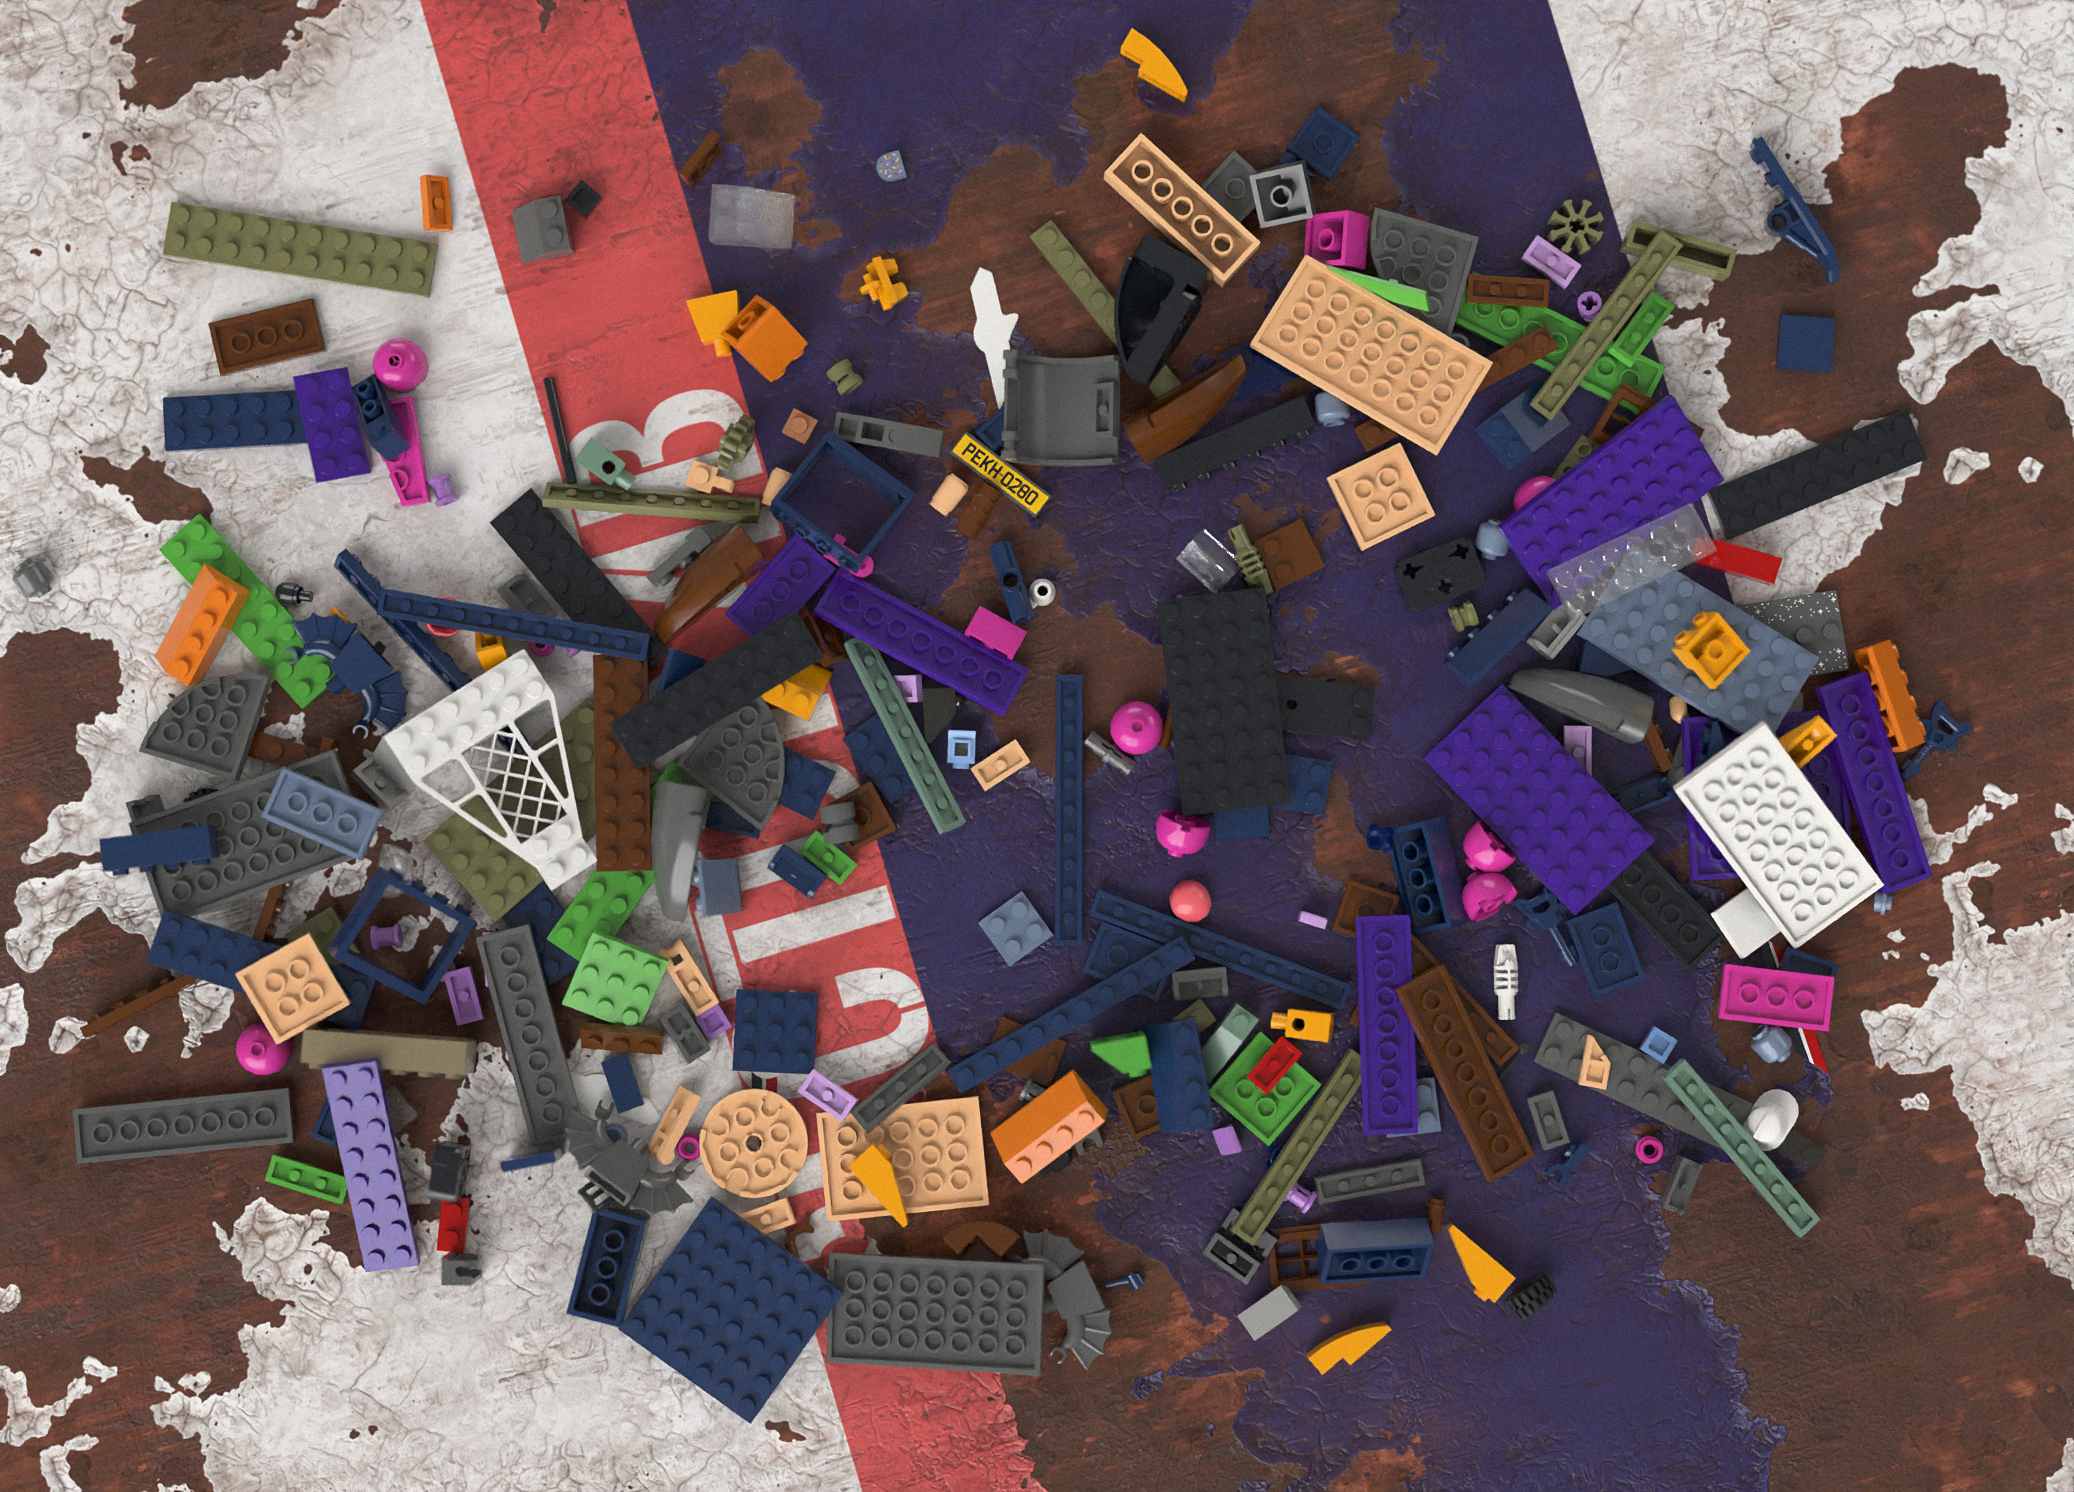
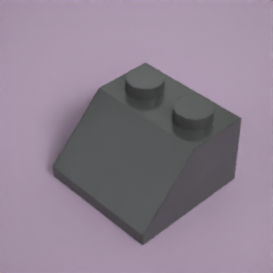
M1305 159L1277 165L1249 175L1260 228L1314 217L1316 208Z
M560 195L533 200L512 211L522 264L575 254L566 203Z

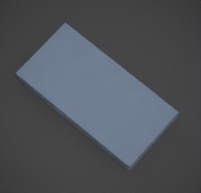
M283 767L261 817L363 861L385 810L287 767Z

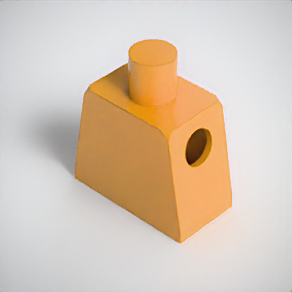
M737 290L686 300L702 343L704 345L714 344L717 357L732 355L731 345L720 333L740 313V297Z
M1290 1008L1288 1009V1014L1272 1013L1271 1028L1286 1030V1037L1329 1042L1332 1040L1335 1013ZM1296 1019L1304 1020V1029L1296 1027Z

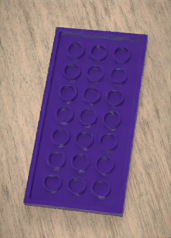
M1668 394L1506 518L1497 527L1546 603L1555 610L1627 554L1632 544L1639 546L1724 479L1676 399Z
M1503 684L1423 758L1574 916L1655 841Z

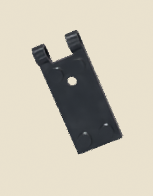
M1275 675L1282 731L1369 741L1375 687ZM1289 699H1293L1296 702V708L1293 710L1288 709L1286 706Z

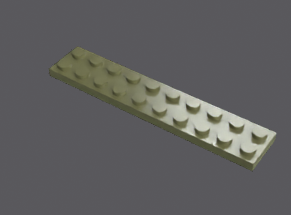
M171 202L163 255L430 298L438 245L419 240Z

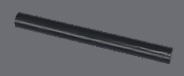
M547 377L543 379L566 482L571 484L577 482V477L554 377Z

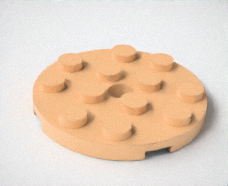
M758 1088L736 1091L719 1101L708 1113L701 1129L699 1140L701 1159L710 1177L723 1189L746 1198L766 1197L787 1187L801 1171L807 1157L809 1145L806 1124L797 1108L780 1094ZM751 1135L758 1136L762 1140L761 1148L755 1151L749 1149L746 1143L748 1137Z

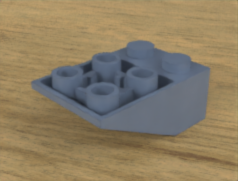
M738 858L697 862V868H693L694 883L699 884L700 895H696L697 911H702L703 917L743 912Z

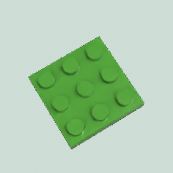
M593 929L562 1000V1004L615 1025L641 1027L667 968L669 958Z
M1259 1031L1211 1086L1209 1091L1213 1099L1266 1145L1270 1146L1322 1084L1295 1062L1268 1095H1266L1246 1077L1274 1044Z

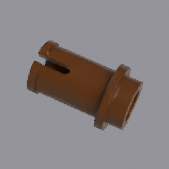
M1430 1196L1429 1201L1425 1203L1428 1206L1426 1218L1431 1232H1442L1444 1209L1447 1208V1204H1445L1444 1198Z

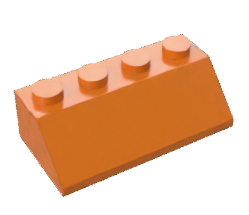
M204 564L155 654L164 671L187 686L203 681L251 591L210 565Z
M1885 640L1852 651L1859 672L1867 671L1893 753L1903 752L1925 743L1923 737L1926 735L1923 723L1920 720L1918 721L1915 710H1917V705L1914 697L1908 693L1906 687L1908 679L1903 669L1900 670L1897 661L1899 659V652L1896 645L1891 644L1890 640Z
M1072 1069L993 1129L990 1134L1004 1164L1022 1184L1105 1122L1108 1109Z

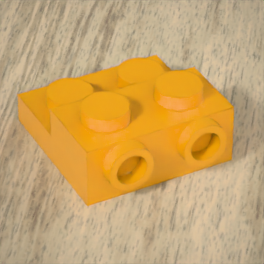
M1703 611L1693 618L1692 623L1694 626L1689 631H1682L1675 637L1674 642L1676 644L1671 650L1687 669L1695 671L1709 689H1716L1751 651L1718 612Z

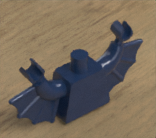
M312 613L309 618L302 621H291V625L304 643V647L291 646L285 649L283 653L292 651L295 654V659L289 660L287 663L293 664L301 660L304 655L308 657L322 655L332 662L329 666L336 673L325 683L334 695L339 694L347 686L354 694L360 692L365 702V707L362 712V720L357 721L352 730L353 735L357 728L361 727L366 731L363 739L367 738L371 731V720L376 721L387 731H390L397 726L403 716L407 715L404 710V700L408 691L401 683V671L388 675L393 671L394 667L360 630L347 643L356 630L357 623L345 622L338 614L321 617L316 615V613Z

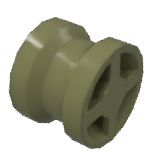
M1470 600L1464 601L1459 607L1452 606L1448 608L1451 621L1458 633L1463 631L1466 626H1476L1479 624L1476 611Z

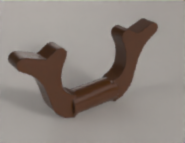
M810 1213L805 1214L802 1223L790 1231L784 1241L785 1248L799 1259L795 1238L802 1233H814L815 1230L810 1225ZM823 1258L808 1264L824 1277H828L827 1272L822 1267L824 1263Z

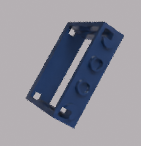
M829 430L773 498L769 511L772 512L776 520L782 523L786 522L793 527L794 532L798 536L812 541L821 553L834 557L843 569L851 570L857 574L910 507L916 493ZM825 453L832 456L898 505L858 557L785 504Z
M379 866L327 950L336 960L425 1005L477 922L470 915L472 911L465 908L462 904L458 903L455 907L448 903L450 899L437 891L433 895L426 891L427 886L415 879L412 882L403 879L405 875L397 869L390 868L387 870ZM389 884L459 921L419 985L349 949Z

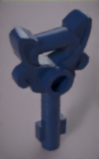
M1943 700L1935 702L1929 714V719L1921 720L1926 735L1923 736L1925 743L1911 760L1906 759L1901 765L1903 770L1900 772V776L1905 781H1908L1911 776L1915 778L1921 770L1919 766L1933 749L1954 750L1957 746L1955 739L1961 738L1973 728L1972 724L1968 722L1959 723L1946 712L1947 708ZM1938 720L1952 730V732L1948 734L1942 731L1937 724Z
M1543 885L1540 893L1529 899L1518 898L1513 900L1516 908L1522 914L1529 917L1526 920L1528 928L1549 931L1559 949L1557 954L1562 962L1565 961L1568 967L1578 963L1575 958L1577 953L1574 947L1568 945L1557 926L1562 920L1560 914L1565 912L1566 907L1562 902H1557V897L1545 885ZM1548 901L1549 905L1544 911L1533 912V908Z

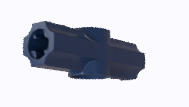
M1010 540L995 543L988 549L1013 624H1021L1030 621L1036 616ZM1016 577L1019 579L1016 586L1011 588L1005 586L1009 578Z

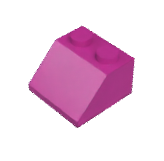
M1346 210L1315 214L1314 217L1308 218L1304 257L1308 255L1320 263L1349 271L1365 270L1369 216Z

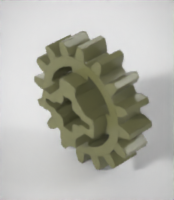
M743 414L738 422L735 424L730 423L719 441L720 444L717 452L721 454L717 459L716 465L730 472L737 462L742 464L744 458L750 452L756 436L752 434L756 423L754 419Z

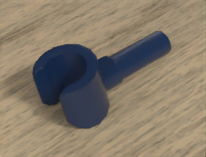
M1285 153L1277 161V164L1281 165L1298 160L1292 153ZM1307 168L1309 177L1313 178L1315 172Z
M1133 1271L1125 1277L1105 1281V1286L1109 1288L1129 1282L1132 1290L1143 1286L1145 1280L1139 1271Z

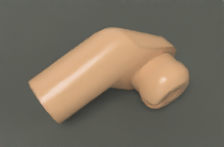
M1673 695L1669 701L1670 715L1673 720L1681 724V718L1690 717L1687 703Z

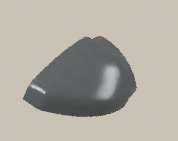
M1520 669L1512 674L1506 686L1509 690L1629 744L1640 742L1649 727L1654 707V699L1631 687L1599 676L1562 669Z
M658 781L651 831V856L656 893L663 915L671 921L685 923L693 881V868L696 866L709 790Z

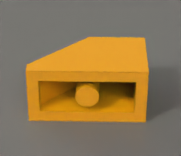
M475 632L476 653L485 673L511 657L507 637Z

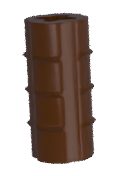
M981 482L972 500L967 505L964 514L960 517L961 519L955 530L975 541L984 523L989 518L992 509L996 506L1001 493L988 484Z

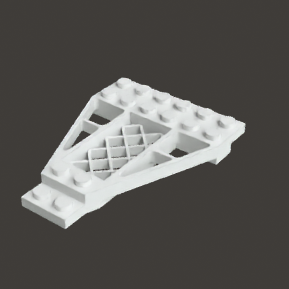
M524 649L384 736L415 785L537 868L551 891L598 861L582 837L554 693ZM546 701H549L557 738L534 751L529 747L515 726V721ZM509 726L513 734L502 732L501 730ZM494 735L491 749L477 746ZM498 735L513 738L510 753L494 750ZM516 740L519 741L528 756L513 754ZM556 744L559 745L569 794L567 799L562 797L538 760L542 753ZM471 750L467 763L462 755ZM474 750L490 753L487 768L471 764ZM493 754L509 757L506 771L491 769ZM512 758L528 760L525 775L510 773ZM456 759L461 763L475 784V790L453 804L425 785L422 780ZM531 762L543 779L529 776ZM472 769L486 771L483 786ZM489 772L505 775L502 790L486 787ZM508 776L524 779L521 794L505 791ZM527 780L543 783L540 798L524 795ZM546 784L558 802L543 799ZM486 791L501 794L498 809ZM481 795L508 836L502 838L460 809L459 806L473 797ZM504 795L520 798L517 813L501 810ZM523 799L539 802L536 817L520 814ZM542 803L558 806L555 821L539 818ZM562 807L567 815L559 819ZM501 814L516 817L513 831ZM519 818L535 821L532 836L516 833ZM538 821L551 824L536 834ZM517 837L526 838L528 840L520 844Z

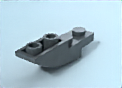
M837 412L833 433L844 441L940 458L945 431Z

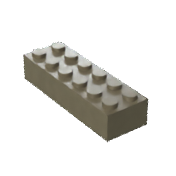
M315 1026L303 1030L301 1063H309V1068L322 1069L324 1065L378 1058L381 1071L391 1069L390 1074L407 1075V1073L418 1071V1076L434 1077V1075L444 1073L446 1079H462V1077H467V1074L475 1071L477 1039Z

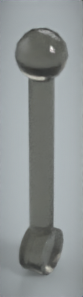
M1522 1043L1519 1045L1518 1053L1498 1076L1500 1082L1521 1056L1529 1053L1530 1047L1528 1044Z

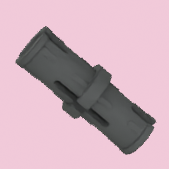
M1092 731L1083 743L1084 746L1102 757L1101 761L1110 763L1125 776L1129 774L1136 764V761H1133L1118 750L1116 744L1113 743L1111 745L1096 734L1095 731Z

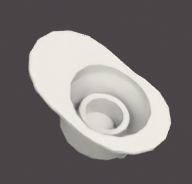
M1781 1089L1770 1090L1763 1093L1750 1110L1743 1129L1762 1151H1770L1777 1148L1795 1124L1799 1115L1798 1104L1795 1098L1789 1092Z

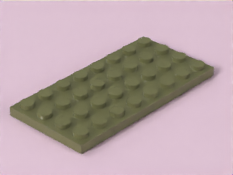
M589 698L559 722L582 837L586 843L596 835L594 704ZM555 727L530 748L536 751L556 739ZM556 744L542 753L538 760L562 797L567 799L569 794L559 745ZM517 759L511 764L510 773L525 775L528 760ZM531 762L529 776L543 779ZM650 768L651 786H653L659 777ZM499 774L486 787L502 790L505 775ZM508 776L505 791L521 794L524 779ZM527 780L524 795L540 798L543 783ZM546 784L543 799L558 802ZM486 791L498 809L501 794ZM481 795L473 797L460 808L502 838L508 836ZM504 795L501 810L517 813L520 798ZM523 799L520 814L536 817L539 802ZM542 803L539 818L555 821L558 806ZM562 807L559 819L567 815ZM454 813L423 840L495 922L500 920L544 881L537 868L457 813ZM501 814L513 831L516 817ZM519 818L516 833L532 836L535 821ZM538 821L536 834L551 824ZM517 837L520 844L528 840L526 838Z

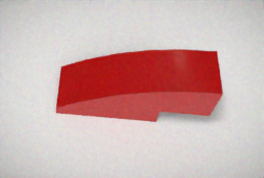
M1698 536L1690 562L1738 578H1747L1770 586L1775 584L1783 558L1743 546Z

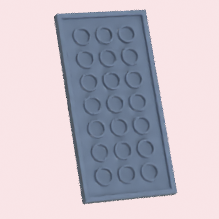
M1632 544L1576 634L1741 736L1761 721L1766 724L1774 735L1819 660V657L1634 544ZM1703 611L1718 612L1751 651L1716 689H1709L1695 671L1687 669L1671 650L1676 644L1674 642L1675 637L1682 631H1689L1694 626L1692 623L1693 618Z

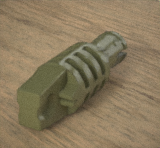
M1241 524L1228 530L1227 532L1237 552L1235 553V559L1239 560L1238 566L1242 567L1241 573L1246 575L1244 579L1250 589L1265 587L1266 595L1273 592L1268 571L1266 568H1263L1265 564L1263 561H1260L1261 555H1257L1258 548L1255 545L1252 546L1244 525Z

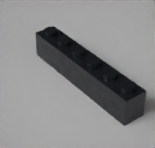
M1301 396L1155 459L1153 464L1165 492L1172 490L1174 494L1188 488L1187 483L1197 479L1198 483L1213 477L1211 472L1218 469L1226 472L1237 467L1236 462L1246 458L1247 462L1257 459L1262 456L1261 451L1271 447L1272 451L1278 450L1287 445L1286 440L1296 437L1298 441L1312 434L1310 430L1314 429L1316 425L1304 397Z

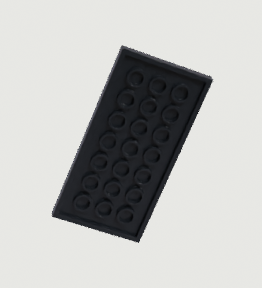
M1265 587L1157 601L1183 816L1291 803Z

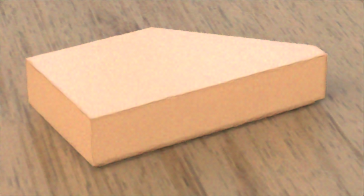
M1587 1035L1578 1084L1606 1090L1611 1062L1603 1053L1594 1037Z

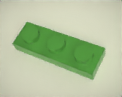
M1652 291L1608 353L1630 368L1675 306L1655 291Z
M273 1154L265 1181L341 1205L345 1204L348 1194L345 1175L279 1154Z

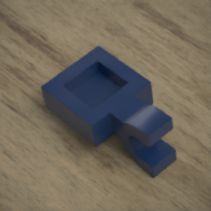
M1579 1140L1576 1143L1571 1142L1562 1153L1565 1156L1561 1160L1562 1163L1550 1164L1544 1172L1551 1175L1555 1170H1560L1561 1176L1557 1182L1563 1186L1570 1172L1577 1168L1591 1149Z

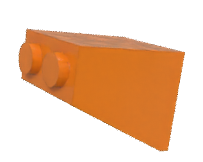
M758 295L720 333L734 349L771 383L774 379H779L785 373L788 364L792 360L798 359L803 354L804 347L808 344L772 304Z

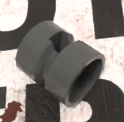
M853 801L819 807L821 822L826 824V828L823 830L826 845L860 839L858 823L853 822V818L856 816Z

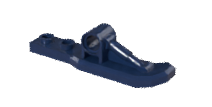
M1761 136L1749 146L1751 148L1749 155L1756 165L1761 164L1766 172L1763 176L1767 184L1771 188L1775 186L1784 201V204L1774 209L1764 221L1765 231L1771 236L1784 238L1801 251L1804 250L1816 258V262L1822 264L1827 283L1833 284L1839 280V266L1835 249ZM1772 217H1781L1784 220V227L1782 229L1774 228L1771 225Z

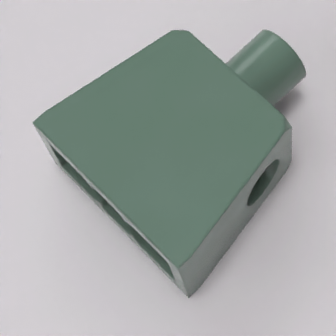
M592 438L589 439L575 459L576 462L610 486L615 482L628 491L636 479L635 476L624 469L627 463ZM605 462L615 466L613 473L609 474L602 469Z

